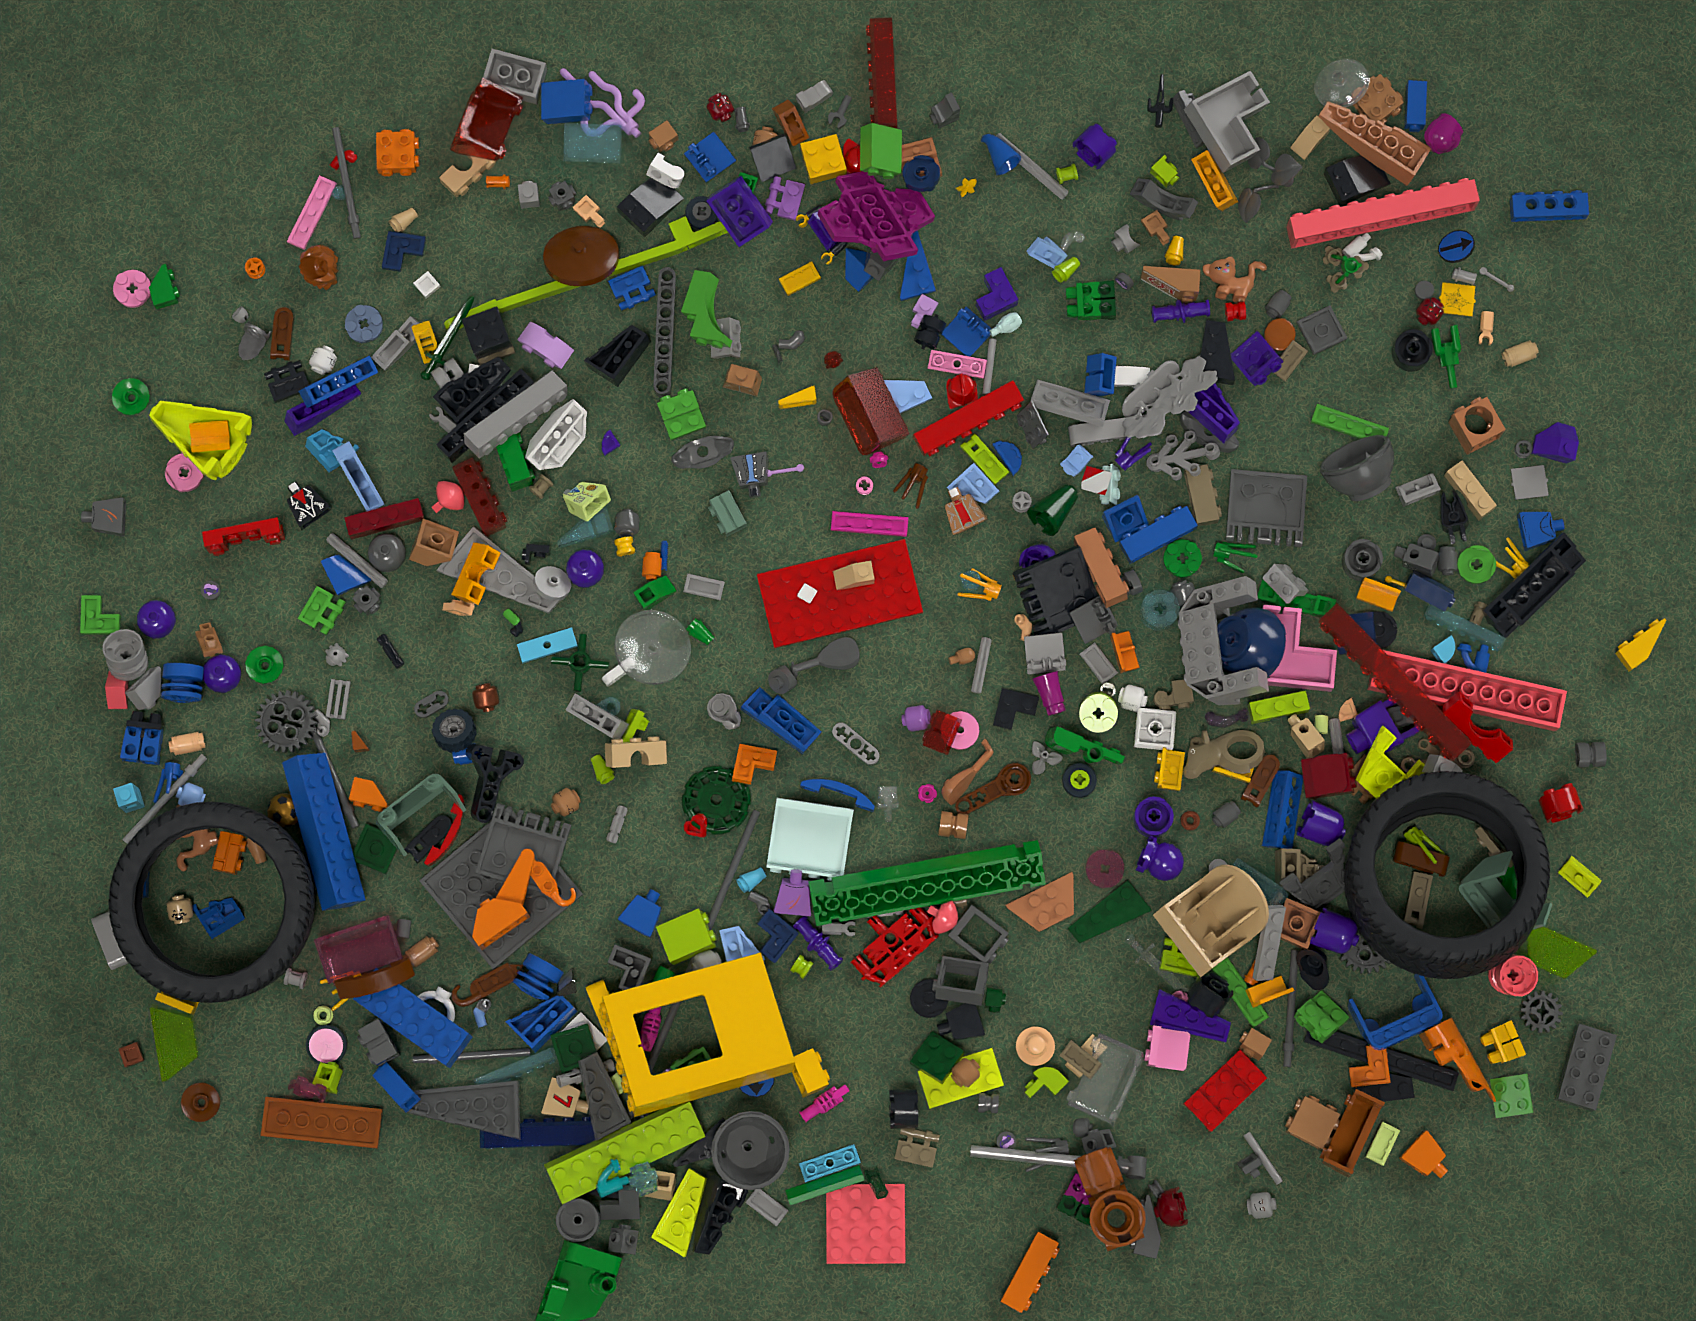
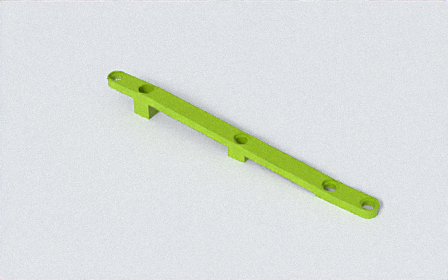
M685 216L668 224L675 241L619 259L616 269L609 277L680 254L726 234L728 231L719 221L693 233ZM554 281L497 301L493 299L470 309L466 317L496 306L502 313L580 286H569ZM456 316L444 322L446 330H448Z

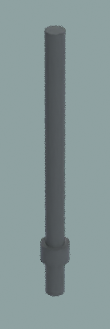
M335 127L332 128L349 214L347 218L349 225H351L353 239L361 238L358 225L360 221L359 216L356 215L340 129Z
M317 731L311 732L318 752L326 753L336 793L342 804L341 809L344 816H347L352 829L359 827V824L354 815V807L347 799L320 735L317 734Z
M1291 950L1288 989L1293 987L1294 991L1288 994L1285 1043H1283L1282 1049L1284 1051L1283 1067H1291L1292 1052H1294L1295 1046L1293 1044L1298 970L1296 956L1299 952L1297 950Z
M530 1048L463 1052L456 1061L530 1056ZM429 1053L428 1055L413 1056V1064H437V1062H440Z

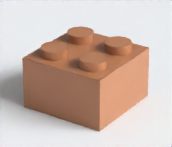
M1286 898L1283 905L1286 907L1280 940L1301 949H1308L1311 937L1316 931L1314 927L1321 912Z

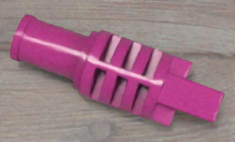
M662 1007L651 1009L644 1016L640 1032L641 1045H639V1047H643L644 1051L650 1052L655 1043L661 1023L660 1012Z
M846 1085L838 1089L833 1086L815 1098L812 1105L799 1113L805 1122L819 1113L825 1114L844 1101L842 1096L850 1090Z

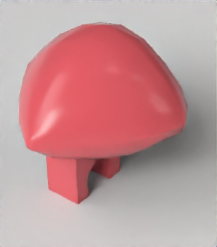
M438 482L436 487L438 502L431 508L436 513L443 507L456 511L463 509L464 494L461 487L453 482Z
M953 901L943 903L940 908L931 905L927 911L935 916L932 922L935 934L945 933L953 929L957 924L958 912Z

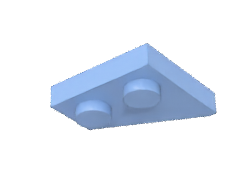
M882 381L897 414H901L932 399L924 381Z
M975 463L947 487L949 490L958 487L963 496L971 494L976 501L987 504L1000 492Z
M739 926L719 930L726 962L760 953Z

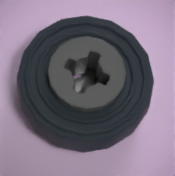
M695 197L686 206V218L689 225L695 229L701 230L715 224L718 220L717 215L707 203L709 197Z

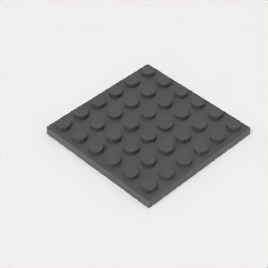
M507 808L504 810L501 820L504 819ZM513 811L508 821L511 823H515L517 816ZM490 821L424 876L420 883L494 970L571 905L559 906L547 895L527 889L523 907L530 918L482 950L472 937L477 909L480 908V904L489 898L491 901L493 898H496L504 884V881L475 873L491 824ZM559 866L555 881L560 897L563 900L570 899V889L574 888L576 892L575 901L583 896L582 892Z

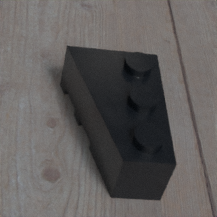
M1206 320L1200 350V357L1206 360L1203 372L1209 370L1217 371V381L1215 383L1234 385L1235 376L1226 325L1223 322Z
M630 325L614 337L613 341L605 347L602 346L590 358L587 357L584 362L589 369L618 387L651 341L646 333Z

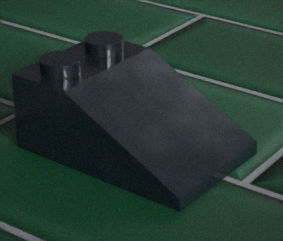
M1362 155L1329 166L1324 172V176L1340 207L1391 184L1385 171L1375 166Z
M650 178L631 192L617 206V210L645 238L684 197L674 188H670Z

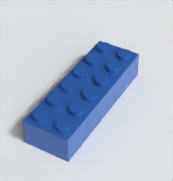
M400 984L380 992L353 998L357 1003L448 1068L452 1067L473 1038L465 1030Z

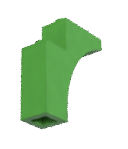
M695 270L681 313L687 316V320L694 322L690 336L701 346L710 344L718 349H722V347L730 348L732 340L720 330L714 313V298L719 279L710 272Z

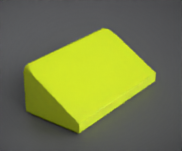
M1573 856L1569 858L1558 872L1587 898L1602 881Z

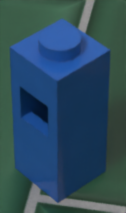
M1408 80L1404 129H1409L1410 132H1419L1425 127L1427 81Z
M387 1062L378 1067L372 1075L406 1113L421 1100Z

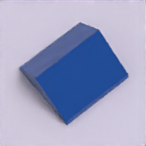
M1138 495L1104 511L1102 514V518L1115 543L1120 541L1121 537L1131 532V534L1138 532L1139 527L1148 524Z

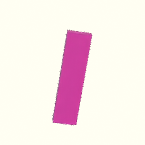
M832 511L831 531L907 537L908 517Z

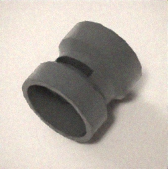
M979 1093L978 1113H984L988 1110L991 1113H998L999 1094H992L990 1097L985 1093Z

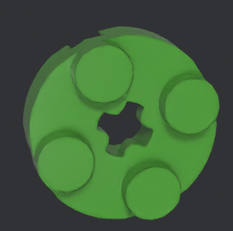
M1474 545L1465 549L1460 554L1457 569L1465 581L1472 584H1481L1487 582L1493 576L1496 569V560L1488 548ZM1476 560H1479L1482 568L1479 567L1478 570H1475L1474 566H1471V562L1474 563Z

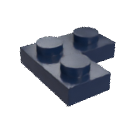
M388 231L382 269L401 272L404 254L423 257L426 237Z
M767 909L756 923L770 935L759 952L773 963H776L799 933L770 909Z

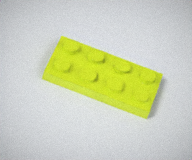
M990 1048L961 1058L974 1059L980 1066L978 1069L980 1077L970 1087H959L951 1078L952 1072L944 1083L941 1084L922 1071H918L929 1109L1004 1086L993 1049Z

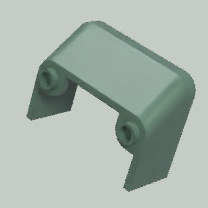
M439 774L428 776L380 812L376 819L379 829L404 857L407 853L391 830L444 791L463 812L466 811L455 790Z
M1512 851L1485 858L1462 879L1459 886L1460 893L1487 928L1493 927L1505 917L1516 902V899H1512L1496 878L1506 874L1513 855ZM1551 902L1543 905L1533 929L1546 925L1552 908Z

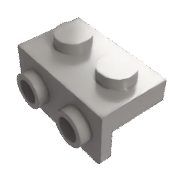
M730 317L717 319L720 330L732 340L730 348L722 347V349L711 346V358L729 356L739 358L741 351L740 322Z
M1274 564L1263 576V580L1286 603H1291L1296 596H1305L1309 591L1305 587V582L1299 577L1296 578L1292 574L1293 570L1288 565Z

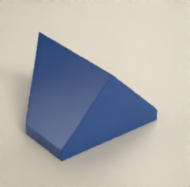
M846 248L845 279L859 292L874 278L864 271L867 252Z

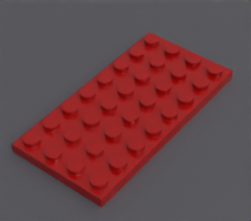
M905 539L757 574L774 648L923 613ZM871 561L874 584L841 590L836 589L833 571L851 564ZM804 584L817 590L811 603L797 596Z

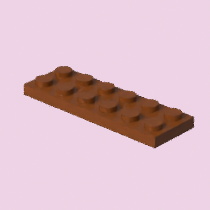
M265 1097L260 1136L378 1149L383 1109Z

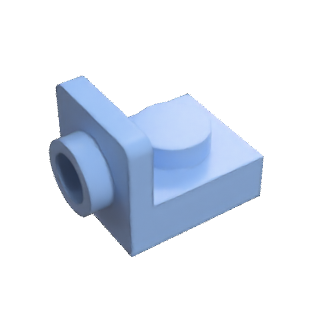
M1079 444L1060 465L1068 475L1074 477L1084 469L1093 456Z

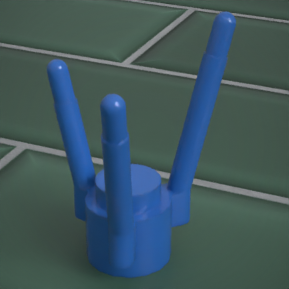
M165 763L153 800L154 803L158 800L164 779L167 780L166 793L169 794L171 781H176L177 777L179 779L183 774V771L180 770V764Z

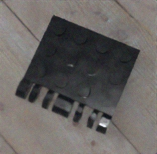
M1079 545L1029 567L1020 568L1012 573L1017 583V588H1023L1030 584L1033 586V588H1027L1020 592L1021 598H1024L1022 602L1026 613L1029 614V621H1035L1043 617L1045 621H1039L1032 625V630L1035 631L1034 635L1060 633L1076 626L1069 612L1098 596Z

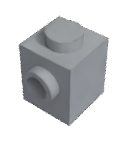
M525 181L518 185L521 209L540 207L537 183Z

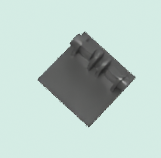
M1031 401L1016 416L1018 425L1023 428L1026 434L1027 443L1034 449L1038 444H1045L1049 434L1033 401Z
M1100 596L1069 612L1085 644L1104 633L1111 635V633L1116 632L1115 629L1118 624L1110 608L1105 607Z

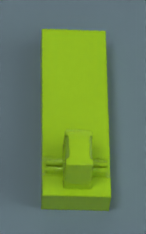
M637 709L630 710L625 720L629 726L621 738L623 742H630V738H633L637 729L645 731L649 723L643 717L645 713Z

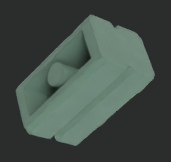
M726 491L709 500L710 506L708 510L712 517H717L719 523L716 525L721 534L725 533L726 537L747 527V523L730 491Z

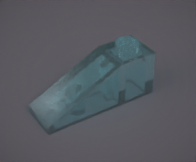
M602 508L588 522L581 519L557 541L559 549L614 533L607 508Z

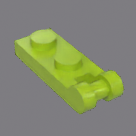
M973 434L967 443L964 442L960 445V448L994 486L1009 474V471L976 434ZM976 445L979 449L974 452L971 448Z

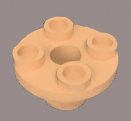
M1027 1028L1017 1038V1054L1028 1065H1043L1054 1054V1039L1044 1028Z

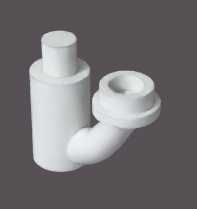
M1365 233L1362 237L1358 235L1342 250V253L1347 258L1359 256L1362 261L1373 259L1379 261L1383 255L1377 247L1371 248L1368 254H1359L1367 246V241L1371 239L1368 233Z

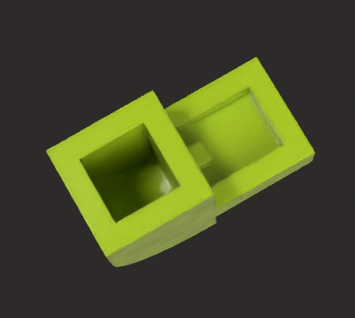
M1043 1067L1033 1072L1037 1081L1035 1082L1032 1079L1025 1086L1027 1091L1024 1094L1030 1099L1044 1085L1055 1096L1069 1081L1058 1070L1051 1067Z

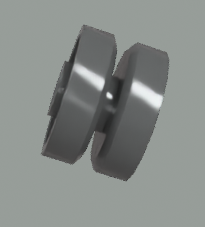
M575 1198L564 1203L556 1215V1226L559 1233L565 1239L573 1242H582L592 1238L598 1232L601 1224L598 1207L592 1201L584 1198ZM577 1216L582 1219L580 1224L575 1223Z

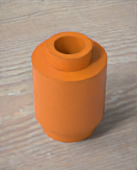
M646 552L645 557H643L642 576L646 577L648 581H653L661 577L662 558H660V553Z

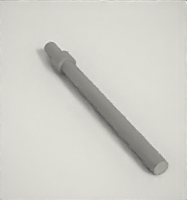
M203 754L192 765L189 764L184 769L185 772L171 786L170 793H165L123 838L124 842L128 844L136 833L172 798L179 787H182L191 776L194 777L198 768L207 760Z

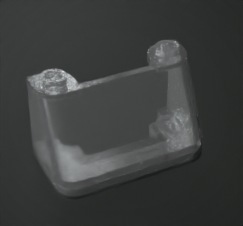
M1099 1033L1098 1037L1095 1036L1090 1047L1093 1048L1092 1056L1103 1065L1091 1080L1083 1074L1078 1087L1074 1091L1070 1090L1066 1101H1069L1068 1106L1114 1127L1145 1056L1142 1051Z

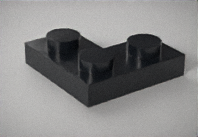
M1002 688L993 726L1012 730L1016 712L1035 716L1039 697Z

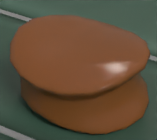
M1286 319L1272 320L1265 329V340L1274 350H1286L1290 343L1295 340V328Z

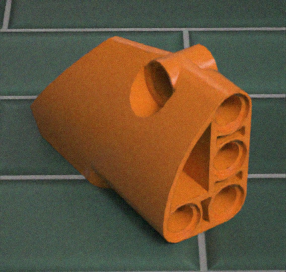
M1452 1017L1419 1034L1426 1049L1429 1051L1433 1050L1440 1066L1454 1061L1463 1080L1471 1091L1477 1092L1485 1088L1492 1101L1496 1102L1492 1090ZM1472 1081L1480 1084L1481 1086L1479 1088L1474 1087L1472 1085Z

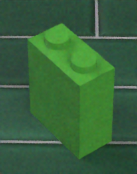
M875 123L861 127L860 171L867 172L871 176L880 175L884 179H893L894 176L901 174L902 130Z

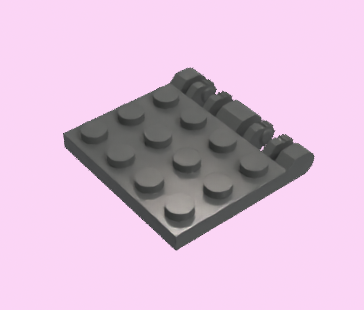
M1231 469L1225 541H1234L1235 527H1237V542L1242 540V528H1249V543H1253L1254 529H1258L1257 544L1270 545L1272 530H1275V545L1280 543V531H1286V545L1291 546L1292 532H1295L1294 547H1302L1307 476Z
M497 803L475 873L505 882L521 852L524 849H531L535 854V861L542 862L555 879L572 825L564 823L560 836H557L561 822L556 821L552 834L545 833L550 822L549 818L545 817L541 830L538 831L541 820L540 815L528 812L522 826L520 824L524 811L519 810L515 823H511L508 821L512 815L513 807H507L504 819L501 820L505 805ZM530 876L527 889L541 892Z

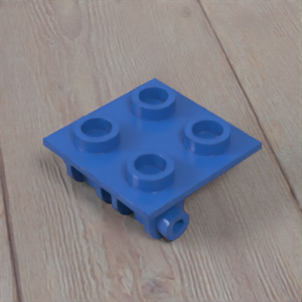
M712 132L696 145L692 143L688 147L689 150L684 153L705 182L711 180L736 161L715 132Z
M965 307L960 309L957 313L958 315L944 329L941 335L965 356L971 357L990 336L989 330L991 328L970 309Z

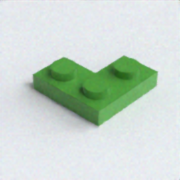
M101 595L81 596L80 633L82 635H110L120 630L121 616L119 614H102Z

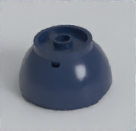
M1246 608L1223 619L1217 626L1223 669L1228 674L1258 667L1267 673V679L1270 678V675L1279 666L1285 651L1286 631L1278 617L1266 609Z

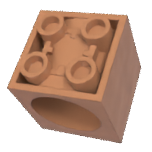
M1479 397L1470 402L1471 405L1468 407L1461 406L1457 408L1448 422L1467 455L1499 439L1506 430L1488 397L1484 399ZM1471 414L1481 416L1487 423L1485 433L1474 434L1470 432L1465 426V416Z

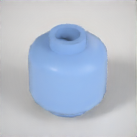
M186 783L183 788L179 787L176 798H179L178 805L183 806L203 802L206 796L203 793V788L191 783Z

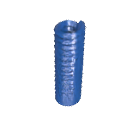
M662 541L661 570L665 569L667 571L668 543L667 541Z

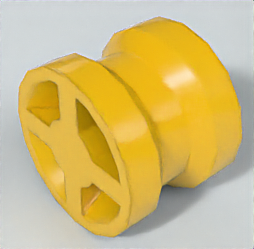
M622 537L614 540L615 546L618 549L616 551L618 557L635 553V548L632 547V537Z

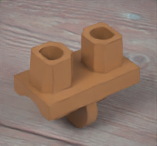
M211 623L200 624V631H195V635L203 656L213 657L216 653H223L222 646Z

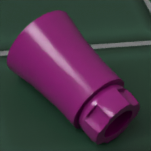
M1058 671L1033 678L1032 680L1039 692L1048 716L1065 711Z

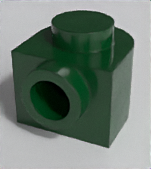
M986 988L984 1008H989V1012L1000 1013L1001 1005H1005L1006 994L1002 993V989Z

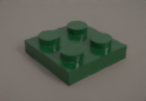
M365 824L353 855L355 862L386 875L397 852V848L380 829Z
M588 1023L550 1035L562 1073L580 1068L579 1060L597 1052Z
M932 1031L910 1060V1064L943 1084L950 1075L952 1068L963 1057L964 1051Z

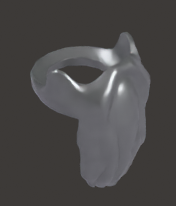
M248 321L244 325L245 334L239 345V356L242 360L255 358L263 349L265 342L271 334V331L266 334L264 330Z

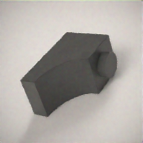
M952 92L945 95L944 99L937 105L931 107L930 120L933 125L937 124L939 129L959 120L960 107Z

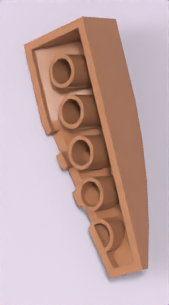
M1329 101L1318 116L1356 152L1407 186L1431 150L1430 147L1398 127L1394 126L1392 128L1384 125L1382 121L1370 120L1366 115L1361 113L1357 115L1352 113L1350 109Z

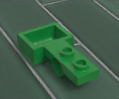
M1058 726L1048 729L1045 736L1047 747L1059 753L1068 755L1077 752L1079 749L1083 750V759L1087 763H1095L1105 759L1119 765L1123 763L1125 758L1117 749H1106L1098 741H1087L1082 736ZM1091 749L1097 752L1096 759L1090 757Z

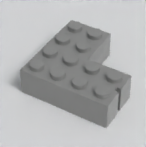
M1251 71L1191 101L1184 109L1222 173L1249 160L1260 150L1243 120L1262 111L1270 101L1262 88L1258 89L1252 96L1250 95L1259 85Z

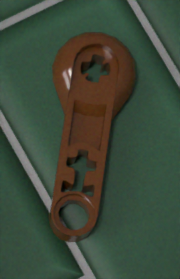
M1019 763L1006 765L995 780L957 800L955 804L956 811L960 814L968 815L1002 796L1023 794L1031 784L1030 772ZM1011 775L1020 776L1018 784H1014V782L1012 784L1009 781L1012 779ZM978 793L985 794V801H976L975 805L977 806L973 808L972 802L968 798L972 796L974 800L978 797ZM962 801H966L970 805L969 810L966 812H962L958 808L959 803Z

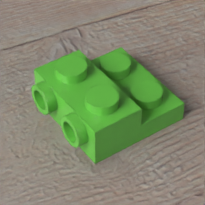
M680 390L677 392V396L672 398L670 395L664 396L657 403L670 440L706 428L693 390Z
M1322 990L1300 1007L1294 1016L1297 1023L1305 1027L1311 1036L1320 1043H1324L1350 1018Z

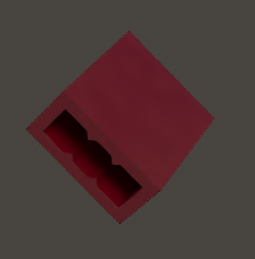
M1329 754L1301 760L1307 799L1355 793L1354 788H1357V782L1355 780L1356 777L1352 776L1354 760L1349 754Z

